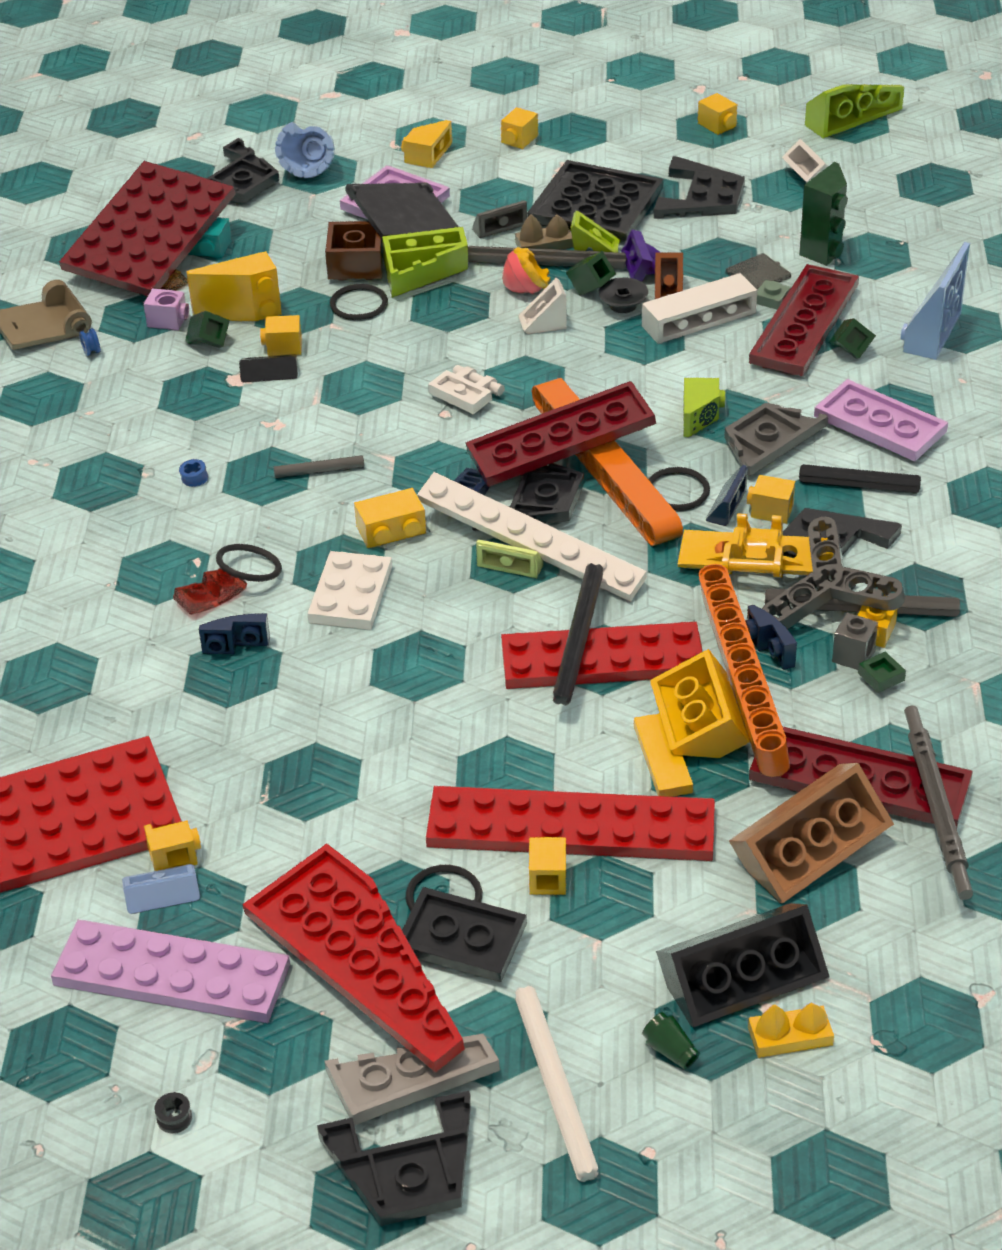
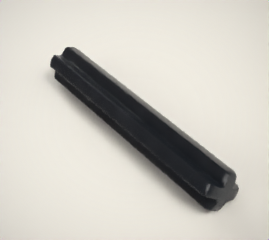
M802 464L799 469V481L804 483L919 493L921 486V476L807 464Z

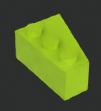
M463 227L382 236L383 261L392 298L468 269V244Z

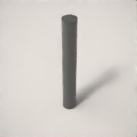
M363 455L273 467L275 478L365 466Z

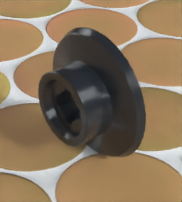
M621 277L607 281L599 288L598 293L600 298L609 304L614 312L630 313L637 308L638 304L646 299L648 288L639 280Z

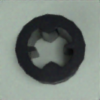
M177 1092L167 1093L156 1101L154 1106L157 1125L162 1131L172 1134L179 1133L190 1125L192 1112L190 1102L185 1095ZM174 1109V1112L176 1113L177 1110L180 1109V1114L173 1116L172 1113H170V1115L167 1116L168 1111Z

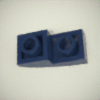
M756 605L748 606L747 620L745 622L757 650L769 649L771 657L778 660L783 670L795 667L797 642L792 634L780 621Z
M267 613L243 614L220 618L199 625L198 629L202 654H235L236 645L269 646L270 642Z

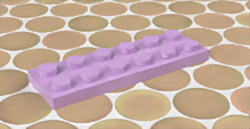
M78 919L52 972L51 979L53 986L268 1023L288 973L290 958L289 955Z

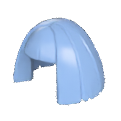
M290 122L279 133L275 143V154L281 166L289 171V173L302 178H312L322 174L330 167L335 155L332 136H329L325 130L316 126H310L303 130L294 122Z

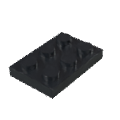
M422 887L402 932L418 959L502 982L527 925V915Z

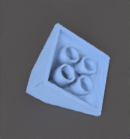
M963 243L920 304L909 324L905 323L903 325L900 337L901 340H904L903 352L935 360L939 356L961 315L970 243Z

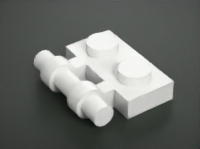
M456 365L453 372L446 370L428 384L429 394L475 414L492 400V393L501 396L504 392V385L497 383V380L489 375L484 377L477 374V371L469 366L462 367Z

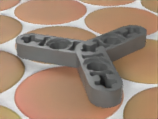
M819 517L808 526L813 572L770 600L762 609L775 617L788 629L831 599L891 611L903 605L905 594L902 583L896 578L844 567L840 535L836 522L830 517ZM822 531H826L827 540L822 541ZM832 552L835 554L831 559L826 561L818 559L823 553ZM855 584H867V587L862 591L854 592L851 590ZM802 594L811 595V598L804 603L795 601Z

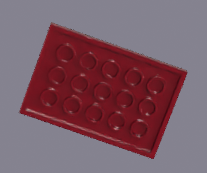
M143 161L59 261L61 270L148 296L152 288L161 289L235 196L234 186Z

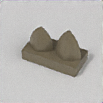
M530 214L523 223L521 232L515 233V243L520 248L561 250L574 247L568 224L557 214L551 219L547 228H542L539 221Z

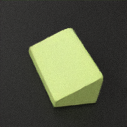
M479 539L476 542L477 566L532 578H537L543 567V560L538 551Z

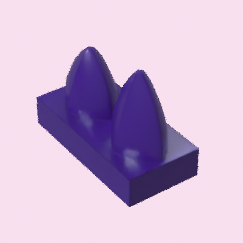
M631 229L621 253H625L627 256L626 267L630 278L643 282L646 275L655 274V252L660 251L645 243L641 231Z

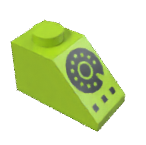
M684 378L683 437H690L719 419V408H725V390H720L719 378Z

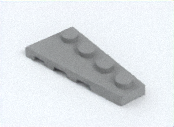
M484 1034L462 1037L465 1050L437 1072H434L405 1047L397 1048L398 1054L374 1057V1052L358 1055V1060L339 1064L338 1058L324 1061L326 1072L349 1118H353L354 1126L500 1071L499 1059Z

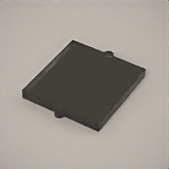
M764 253L728 267L725 271L729 276L741 273L757 290L765 280L780 283L791 278V273L783 268L780 262H775Z

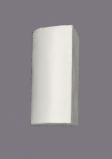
M801 139L782 156L807 183L828 167Z

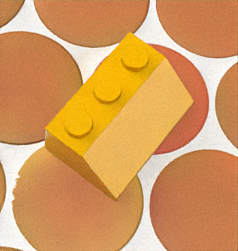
M709 649L650 680L670 751L674 755L721 758L750 743L727 672Z

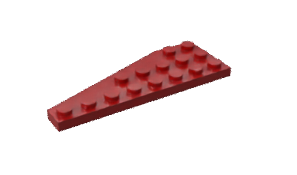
M329 844L322 846L242 904L245 915L434 1072L440 1070L465 1050L462 1036L446 1008L442 1006L438 999L435 988L424 974L417 956L400 926H397L390 909L386 901H383L373 878Z

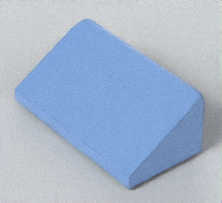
M192 864L127 876L122 879L127 911L131 914L197 901L200 898L195 868Z

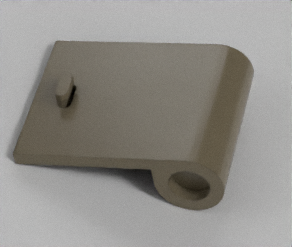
M58 279L49 281L43 287L41 302L0 309V333L12 350L78 337L80 331L87 333L92 325L90 315L66 283Z

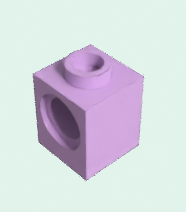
M152 288L144 302L147 327L179 330L184 320H187L189 317V304L185 302L184 292Z

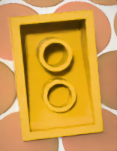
M266 251L186 271L192 315L207 311L230 321H259L266 319V317L282 315L277 268Z

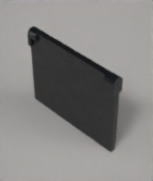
M428 182L347 184L345 187L349 198L355 201L381 239L382 236L459 227L433 193L434 189Z

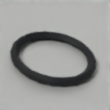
M353 284L342 287L330 299L331 310L339 317L349 320H364L375 317L386 308L388 303L385 292L369 284ZM352 290H370L378 293L382 298V303L378 309L365 314L344 313L336 307L335 303L341 294Z
M685 467L661 469L648 479L653 484L657 478L663 475L683 473L692 475L700 480L704 488L701 497L687 504H670L676 511L688 510L701 505L710 493L707 479L701 473Z
M230 544L219 549L216 554L218 566L227 574L242 580L254 582L269 581L279 576L282 571L279 559L271 552L257 546ZM229 551L253 552L271 560L275 565V570L265 575L247 574L226 565L222 557Z
M436 865L422 870L412 878L406 889L405 898L407 906L411 911L415 904L413 892L416 885L426 876L437 872H453L467 878L475 890L474 901H482V888L476 876L470 871L455 865Z

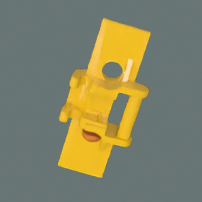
M737 513V527H735L733 533L684 530L678 567L702 569L710 564H720L725 566L728 574H732L733 571L773 574V577L783 578V574L809 575L813 572L809 537L783 536L782 516L772 515L770 529L751 528L747 514ZM793 551L797 556L790 558L783 556V552ZM823 553L818 559L822 561L829 560L834 556V553Z

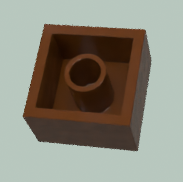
M328 222L325 249L327 278L339 281L347 279H382L383 239L380 238L370 222Z

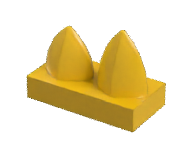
M809 1003L802 1009L785 1012L773 1004L762 1016L748 1018V1029L758 1058L833 1046L834 1033L824 1005L818 1006L814 1003Z

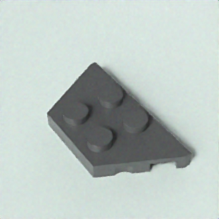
M765 402L727 426L724 438L740 465L747 466V475L751 476L828 425V416L819 413L818 418L801 416V409L784 408Z

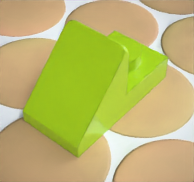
M575 211L571 224L574 251H586L590 247L596 252H618L620 239L579 211Z

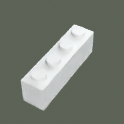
M739 273L642 303V327L659 344L756 313L757 289Z

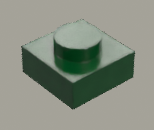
M886 651L858 665V674L878 693L905 681L906 670Z

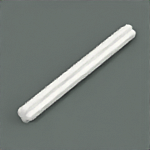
M532 986L518 988L515 992V1000L576 1177L581 1182L593 1180L598 1176V1166L536 990Z

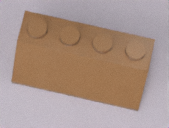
M847 763L834 767L730 839L729 842L746 871L779 903H784L893 826L894 823L859 763Z

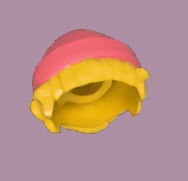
M517 247L507 255L502 280L505 287L512 292L534 294L542 288L545 289L551 279L548 276L549 270L539 267L533 252L528 248Z

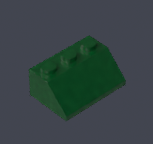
M833 162L806 183L803 192L799 255L825 266L840 257L844 249L842 240L843 231L846 226L844 216L845 207L848 202V197L846 196L847 182L840 164L837 162Z

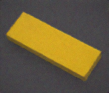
M660 713L635 717L634 729L657 795L673 797L693 793V783L683 755H674L670 751Z

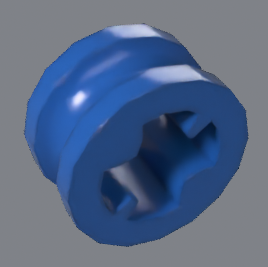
M94 328L89 329L88 333H84V331L79 332L81 346L86 356H90L92 351L96 353L101 352L100 343Z
M187 460L179 467L182 483L187 486H200L208 480L206 466L202 460Z

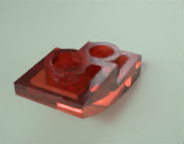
M219 568L218 570L204 572L202 583H192L188 586L175 588L173 599L192 615L229 601L247 588V582L233 577Z

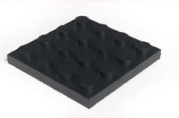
M566 160L529 209L527 218L531 214L539 221L541 226H548L551 219L557 214L566 221L571 231L573 214L577 210L620 239V241L626 242L631 229H636L663 189V179Z

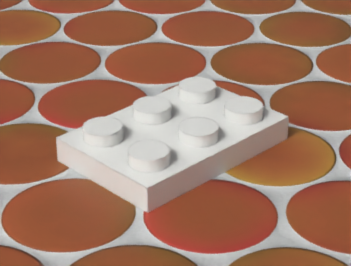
M330 551L307 613L308 623L371 630L392 569V557Z

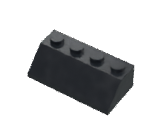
M789 903L656 951L667 988L691 1027L702 1025L830 977L807 904Z

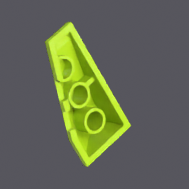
M843 84L823 91L806 103L805 126L821 138H826L903 109L905 87L902 85Z

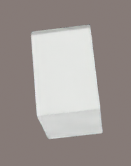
M555 278L518 315L525 333L534 334L567 329L566 294L559 279Z

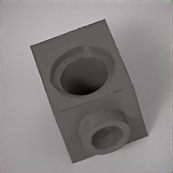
M846 613L834 634L832 662L858 670L859 663L870 659L875 652L878 622Z

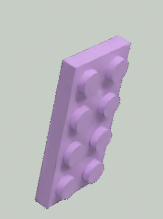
M849 379L845 380L814 408V417L818 418L819 413L828 416V424L841 428L913 461L921 457L948 429V422Z

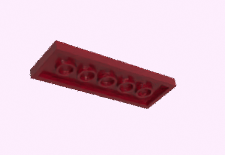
M806 264L749 353V363L762 368L787 372L791 375L804 376L859 284V276Z
M629 381L467 441L465 444L468 454L485 483L490 487L655 425L656 418L633 382Z
M783 727L790 760L789 770L777 777L765 776L760 772L755 757L749 770V780L800 792L839 764L859 763L887 813L934 824L919 769L912 756ZM937 762L957 828L971 784L973 770Z

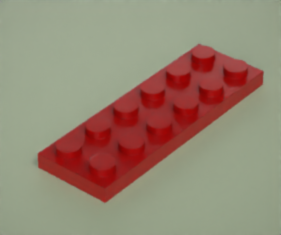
M697 621L590 628L576 684L651 680L702 653ZM569 630L501 634L506 689L555 686Z

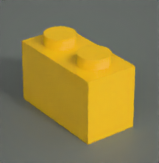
M413 488L354 502L356 527L367 549L426 534L425 509Z

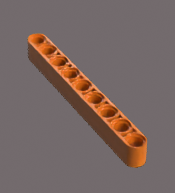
M562 378L532 387V398L541 414L580 400ZM615 440L575 454L649 545L656 546L683 535V526L678 514Z
M720 564L707 565L699 572L703 602L758 768L765 776L777 777L783 775L790 768L786 736L731 579L725 566Z

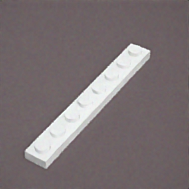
M433 472L417 494L421 503L514 547L538 551L543 561L581 579L584 577L588 564H600L603 567V578L600 588L630 602L647 579L645 570Z

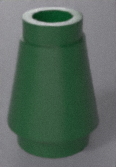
M660 1012L643 1029L642 1035L647 1039L646 1044L677 1065H680L684 1070L689 1068L698 1059L700 1052L695 1048L674 1016L668 1017L664 1012Z

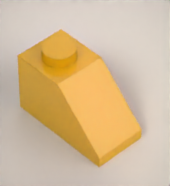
M445 120L413 128L407 137H404L402 140L401 150L404 152V162L433 168L452 144L451 121Z

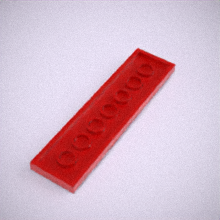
M433 786L426 833V847L529 852L530 837L566 838V854L713 861L715 799Z

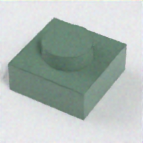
M765 280L757 290L756 304L777 310L791 287L776 281Z

